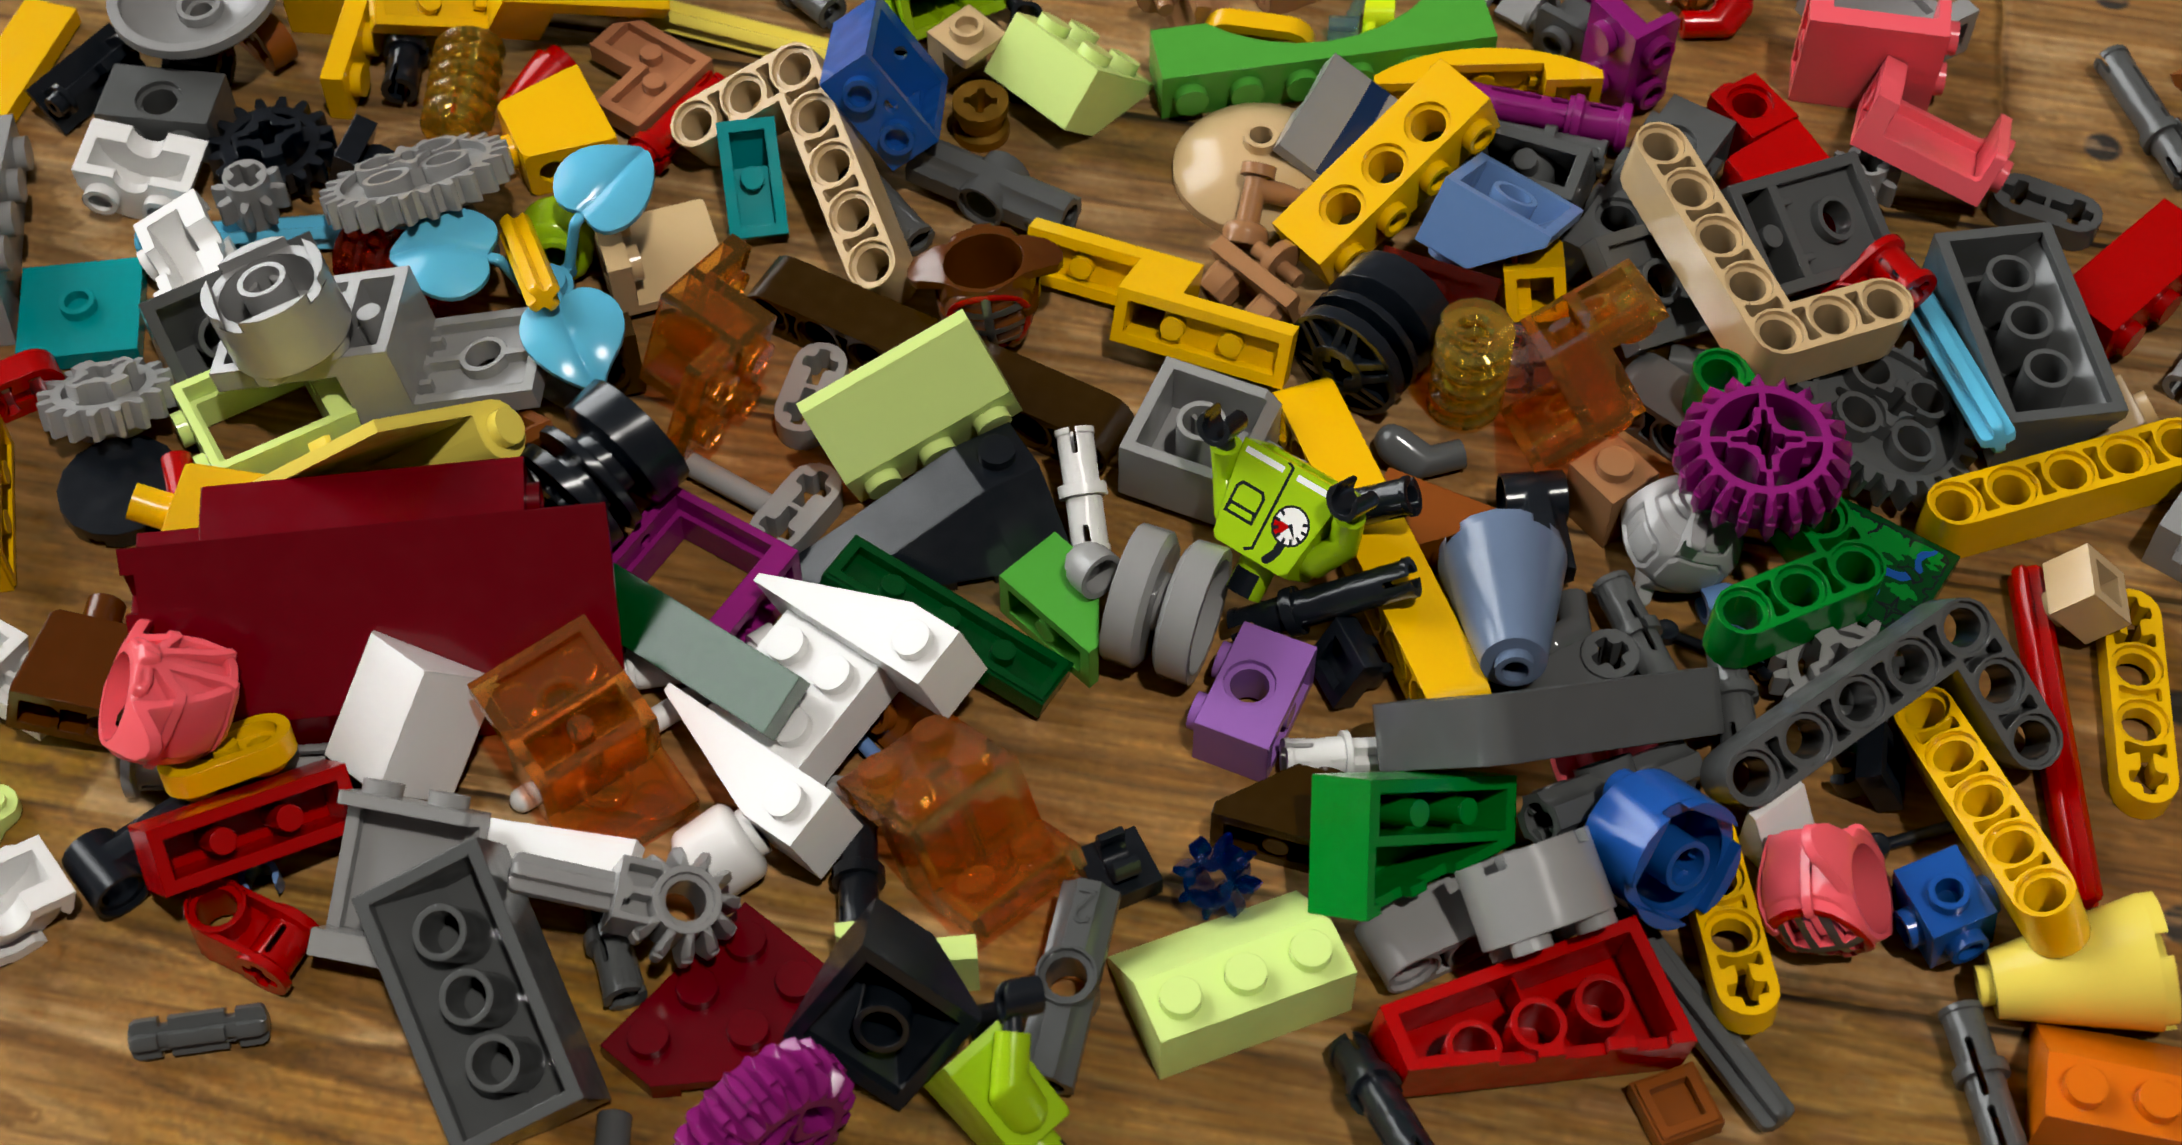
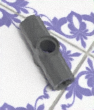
M939 139L937 143L909 160L905 166L906 181L957 202L961 212L975 224L992 223V225L998 226L1003 221L1028 232V226L1038 217L1075 228L1082 211L1081 197L1030 177L1023 163L1004 151H990L985 157H982Z
M1682 739L1665 742L1633 755L1625 753L1575 769L1573 771L1574 777L1552 783V785L1533 790L1532 793L1522 796L1523 805L1517 818L1523 836L1533 843H1538L1584 827L1593 808L1603 796V788L1606 781L1613 773L1623 768L1634 772L1651 768L1662 769L1672 773L1700 791V768L1703 763L1700 753L1688 747Z
M1081 877L1075 880L1062 881L1045 952L1040 957L1035 968V976L1041 978L1045 991V1011L1041 1015L1028 1017L1024 1032L1031 1033L1030 1060L1058 1095H1074L1092 1017L1095 1016L1100 1006V984L1121 901L1120 891L1111 889L1101 881ZM1065 976H1075L1086 983L1085 987L1073 996H1060L1051 990L1052 985L1058 979Z

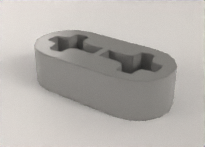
M817 342L805 346L794 357L774 408L776 432L779 440L785 446L795 450H809L820 445L805 419L802 424L793 423V421H799L802 418L796 403L849 374L848 360L845 352L838 346L831 343ZM822 368L831 369V371H824L818 385L813 384L812 375H818Z
M808 463L799 466L755 513L749 524L777 537L776 539L797 549L801 553L819 540L843 509L842 480L838 472L831 466L822 463ZM821 489L826 490L825 497L818 495L817 493ZM804 493L813 494L805 503ZM787 528L789 531L788 540L779 537Z

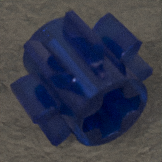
M1227 832L1218 839L1212 848L1207 839L1199 836L1188 845L1190 854L1194 859H1182L1173 867L1175 874L1184 877V891L1178 900L1180 903L1190 900L1194 905L1202 908V918L1206 921L1223 905L1231 916L1236 917L1246 908V902L1241 893L1253 894L1262 886V880L1251 875L1250 862L1257 855L1256 851L1244 852L1239 847L1232 845L1233 836L1230 832ZM1220 869L1225 874L1227 880H1219L1215 883L1210 878L1208 872L1213 873Z

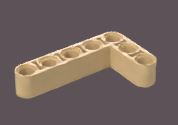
M802 42L786 44L689 98L677 107L672 115L670 124L671 133L676 142L709 166L718 167L721 166L715 122L774 116L777 136L789 129L792 133L841 261L851 282L901 304H904L913 296L916 289L910 284L907 277V269L913 261V257L866 140L820 87L819 83L825 60L810 46ZM808 72H810V74L808 75V77H807L802 83H800L801 80L803 79V77H804ZM760 100L757 107L752 110L754 104ZM829 119L826 127L819 132L822 124ZM711 127L708 134L704 136L705 132ZM849 167V170L846 173V175L838 181V177L841 174V172L845 168ZM869 215L866 224L861 229L857 230V226L860 223V221L865 216ZM889 264L885 276L876 281L880 269Z
M1649 122L1641 126L1637 131L1621 170L1620 181L1622 187L1720 348L1729 349L1739 354L1755 375L1760 374L1765 385L1775 387L1784 377H1786L1789 386L1881 359L1890 353L1914 311V300L1904 285L1892 279L1873 278L1790 302L1683 132L1677 127L1664 122Z

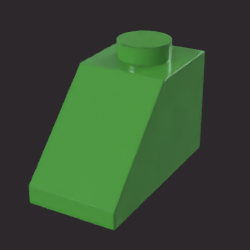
M1053 532L999 575L1000 612L1029 637L1073 662L1074 666L1071 673L1090 688L1099 681V598L1088 599L1072 587L1066 577L1065 559L1066 554L1073 546L1058 533Z

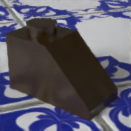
M1298 763L1215 801L1211 812L1209 847L1309 874L1312 774L1344 772L1331 767L1314 768Z

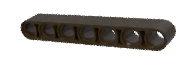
M787 255L779 256L775 259L743 300L745 313L762 330L801 348L817 342L836 345L845 352L848 368L851 370L858 369L941 321ZM982 339L1023 410L1012 417L1010 424L1026 447L1059 461L1054 431L1069 427L1070 432L1074 433L1077 453L1078 446L1075 426L1092 425L1095 429L1094 440L1099 473L1104 471L1118 451L1134 419V414L1121 399L1108 392Z

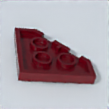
M744 902L729 917L737 927L735 934L729 940L717 939L719 952L716 956L707 961L695 952L693 962L687 968H677L600 1044L603 1058L653 1099L682 1096V1090L713 1088L722 1080L723 1072L730 1073L741 1065L745 1056L755 1057L760 1054L766 1045L774 1043L778 1046L786 1039L783 1037L785 1028L824 963Z

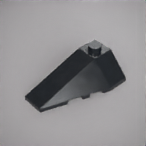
M1008 422L951 448L799 553L802 580L820 584L823 572L851 539L858 535L953 591L958 590V582L994 577L995 584L999 583V575L1053 532L1058 533L1069 544L1070 542L1040 465Z

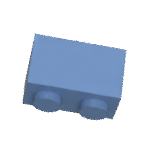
M1481 152L1446 176L1415 240L1429 247V254L1437 261L1451 267L1462 266L1465 269L1547 248L1580 219L1584 210Z

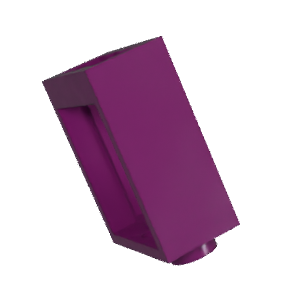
M679 486L660 505L653 503L648 505L642 513L641 523L620 546H617L612 551L613 564H618L645 582L651 578L683 539L747 572L748 575L709 620L745 643L746 635L768 622L773 624L781 614L753 581L759 573L803 581L799 551Z

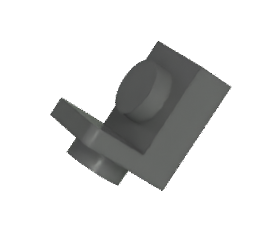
M1564 0L1556 7L1545 2L1537 11L1532 47L1540 52L1580 61L1591 4L1585 0Z

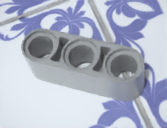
M1513 849V850L1506 851V852H1504V853H1501V854H1499V855H1497V856H1494V857H1492V858H1490V859H1487V860H1485V861L1494 859V858H1496V857H1498V856L1504 855V854H1506V853H1509V852H1512V851H1515V850H1518V849ZM1454 874L1427 885L1426 891L1413 898L1402 896L1381 907V915L1368 922L1360 921L1354 930L1360 945L1386 989L1391 993H1402L1489 955L1488 952H1482Z

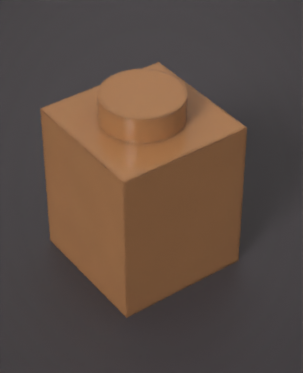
M1615 433L1569 464L1566 478L1569 490V517L1601 548H1604L1622 535L1620 513L1627 499L1640 489L1657 481L1660 473Z

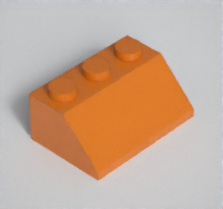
M2032 1022L2029 1034L2024 1129L2028 1145H2182V1048L2061 1024Z

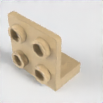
M702 199L645 211L633 225L613 235H603L594 231V246L609 294L619 303L623 313L629 312L630 316L729 292L732 289L731 278L705 202Z

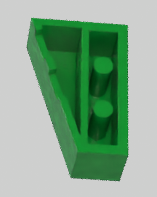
M1459 769L1312 774L1308 913L1368 922L1381 915V907L1402 896L1413 898L1426 891V884L1446 873L1454 874L1458 870L1475 865L1515 844L1517 775Z

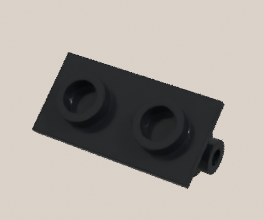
M107 23L27 88L25 92L65 136L95 111L114 63L136 66L147 65L141 60L139 51L127 45L118 36L114 27Z

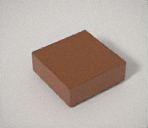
M1693 1061L1629 1083L1626 1096L1652 1145H1687L1721 1133L1725 1120Z

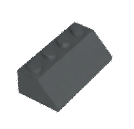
M2051 221L1934 233L1922 269H1930L1937 278V285L1933 291L2016 430L2015 440L2007 443L2006 450L2001 453H1993L1990 448L1981 447L1988 467L2086 441L2126 418L2129 409Z
M477 836L351 900L449 1145H509L552 1130L612 1100L528 896L513 894L507 890V875L512 861L507 846Z

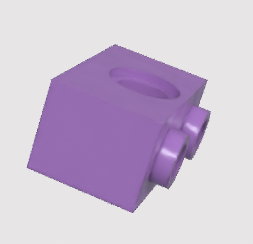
M1244 621L1234 643L1224 641L1217 652L1211 672V677L1215 678V681L1209 693L1199 691L1190 707L1186 728L1193 730L1192 757L1257 782L1268 778L1279 756L1280 741L1282 738L1288 737L1313 685L1317 647ZM1244 697H1250L1257 699L1259 701L1249 703L1241 701L1239 699Z

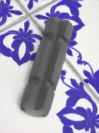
M258 1002L236 1005L235 1013H227L226 1007L169 1014L167 1022H160L159 1016L139 1018L129 1023L128 1046L133 1058L141 1061L163 1058L165 1050L171 1049L173 1056L229 1049L232 1047V1041L238 1040L240 1041V1047L264 1044L270 1040V1014L265 1004Z

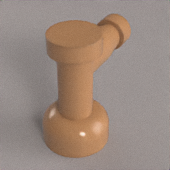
M1242 161L1240 174L1245 176L1237 219L1228 221L1224 225L1221 235L1241 249L1251 250L1258 241H1262L1267 245L1269 233L1260 224L1264 203L1289 207L1307 188L1301 187V189H1298L1286 183L1274 181L1277 168L1272 165L1256 161Z

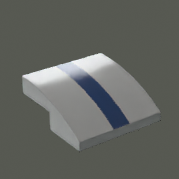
M1334 53L1323 65L1305 100L1291 114L1272 150L1315 181L1398 99L1338 54ZM1397 172L1388 174L1380 183L1392 182Z

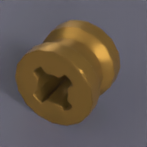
M983 79L972 80L962 84L952 97V110L955 117L953 122L955 140L964 149L977 153L990 152L1002 147L1007 142L1010 134V124L1007 116L1009 111L1008 93L1001 85Z

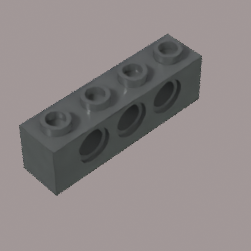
M1674 94L1660 113L1652 111L1643 125L1649 122H1664L1680 129L1714 180L1728 159L1737 122ZM1625 147L1619 154L1612 169L1611 179L1606 186L1598 183L1594 187L1585 204L1584 215L1579 222H1576L1559 237L1563 242L1566 284L1600 300L1602 298L1580 246L1595 237L1645 224L1620 181L1621 170L1629 153V147Z

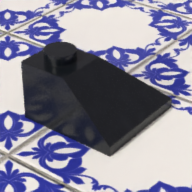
M876 897L836 943L785 1028L783 1037L786 1039L796 1037L798 1040L811 1037L817 1044L825 1047L830 1054H834L846 1068L847 1072L845 1074L851 1081L900 1112L979 1025L982 1012L936 937Z

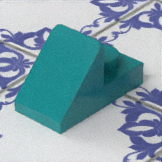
M774 116L715 122L731 242L789 235Z

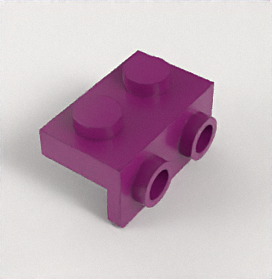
M1592 0L1580 61L1603 70L1604 81L1600 96L1602 104L1622 107L1625 102L1634 104L1633 114L1640 109H1650L1661 100L1666 92L1672 56L1676 48L1675 43L1681 21L1678 16L1673 12H1669L1646 23L1622 0Z

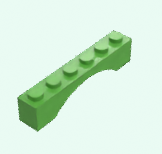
M1420 0L1409 11L1383 26L1355 36L1323 42L1287 43L1265 41L1233 34L1207 23L1150 30L1149 72L1154 84L1153 87L1161 119L1211 113L1224 107L1242 103L1264 102L1280 104L1304 101L1323 65L1334 53L1373 80L1374 75L1392 66L1421 56L1460 49L1496 48L1498 36L1485 0Z

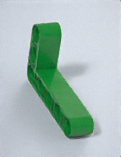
M1712 348L1703 351L1693 362L1682 398L1684 415L1687 409L1691 407L1692 401L1702 402L1703 395L1707 393L1710 386L1724 392L1725 385L1734 377L1745 387H1748L1756 375L1739 354L1729 349ZM1842 496L1839 505L1832 513L1824 512L1822 521L1817 524L1815 529L1801 524L1800 531L1790 539L1782 530L1775 528L1773 536L1769 539L1786 564L1733 584L1720 592L1715 600L1703 634V647L1713 662L1725 668L1739 669L1748 667L1812 641L1814 636L1822 629L1834 627L1836 630H1839L1867 616L1886 575L1887 563L1879 548ZM1731 624L1739 625L1745 629H1738Z

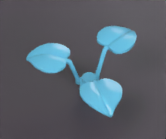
M601 144L581 148L571 153L562 161L553 179V193L556 202L565 211L575 213L569 222L564 263L561 266L550 263L560 287L557 293L560 304L552 312L546 307L536 313L527 308L521 316L519 336L525 351L536 364L562 382L582 390L594 379L607 382L610 369L623 344L625 319L619 303L612 296L591 287L575 288L573 278L577 274L575 264L580 228L586 221L594 231L603 235H613L627 229L641 217L653 192L655 169L651 154L640 146ZM462 208L463 210L461 211L447 210L440 213L439 219L432 220L428 217L420 219L414 226L408 227L400 235L390 250L389 259L391 263L396 267L409 265L423 294L433 299L452 302L464 300L476 294L487 284L490 278L491 270L489 264L497 266L515 284L517 292L522 294L510 262L503 255L492 252L499 238L497 226L491 219L477 211Z

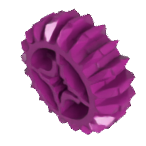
M1759 373L1751 380L1748 387H1745L1734 377L1725 385L1724 392L1710 386L1707 393L1703 395L1702 402L1692 401L1691 407L1686 411L1684 421H1682L1681 426L1677 427L1674 440L1676 448L1673 453L1672 465L1674 466V472L1679 473L1677 481L1679 493L1692 495L1690 503L1693 513L1711 510L1710 520L1712 521L1713 529L1728 521L1735 524L1738 539L1748 531V528L1758 529L1765 543L1773 536L1775 528L1782 530L1790 539L1800 531L1801 524L1815 529L1817 524L1822 521L1824 512L1832 513L1839 505L1842 491L1847 488L1851 476L1849 468L1853 456L1852 443L1845 440L1847 433L1845 421L1831 419L1833 414L1831 401L1812 404L1813 395L1810 386L1799 393L1789 390L1786 377L1778 382L1776 387L1767 386Z
M796 1037L784 1039L778 1046L774 1043L768 1044L759 1055L755 1057L745 1056L741 1065L730 1073L723 1072L722 1080L712 1089L704 1090L702 1101L687 1111L685 1116L687 1122L677 1129L673 1137L676 1142L673 1145H830L837 1141L839 1136L837 1130L847 1124L851 1116L849 1110L853 1107L856 1099L853 1093L855 1084L845 1074L847 1072L846 1068L834 1054H830L825 1047L817 1044L811 1037L800 1040Z

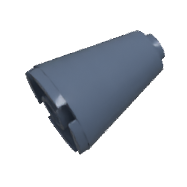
M1492 509L1470 515L1459 523L1460 531L1448 542L1445 537L1439 546L1437 567L1440 582L1484 676L1491 682L1501 686L1517 687L1529 684L1538 679L1547 667L1567 570L1566 547L1559 530L1552 524H1550L1549 529L1534 521L1533 513L1525 510Z

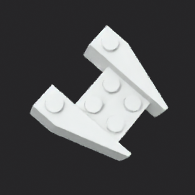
M759 573L753 581L782 616L755 649L810 683L809 688L776 739L773 741L713 702L708 707L704 706L670 682L664 688V692L742 814L775 848L822 879L863 827L841 800L824 786L899 691L947 721L986 672L987 667L960 631L913 602Z

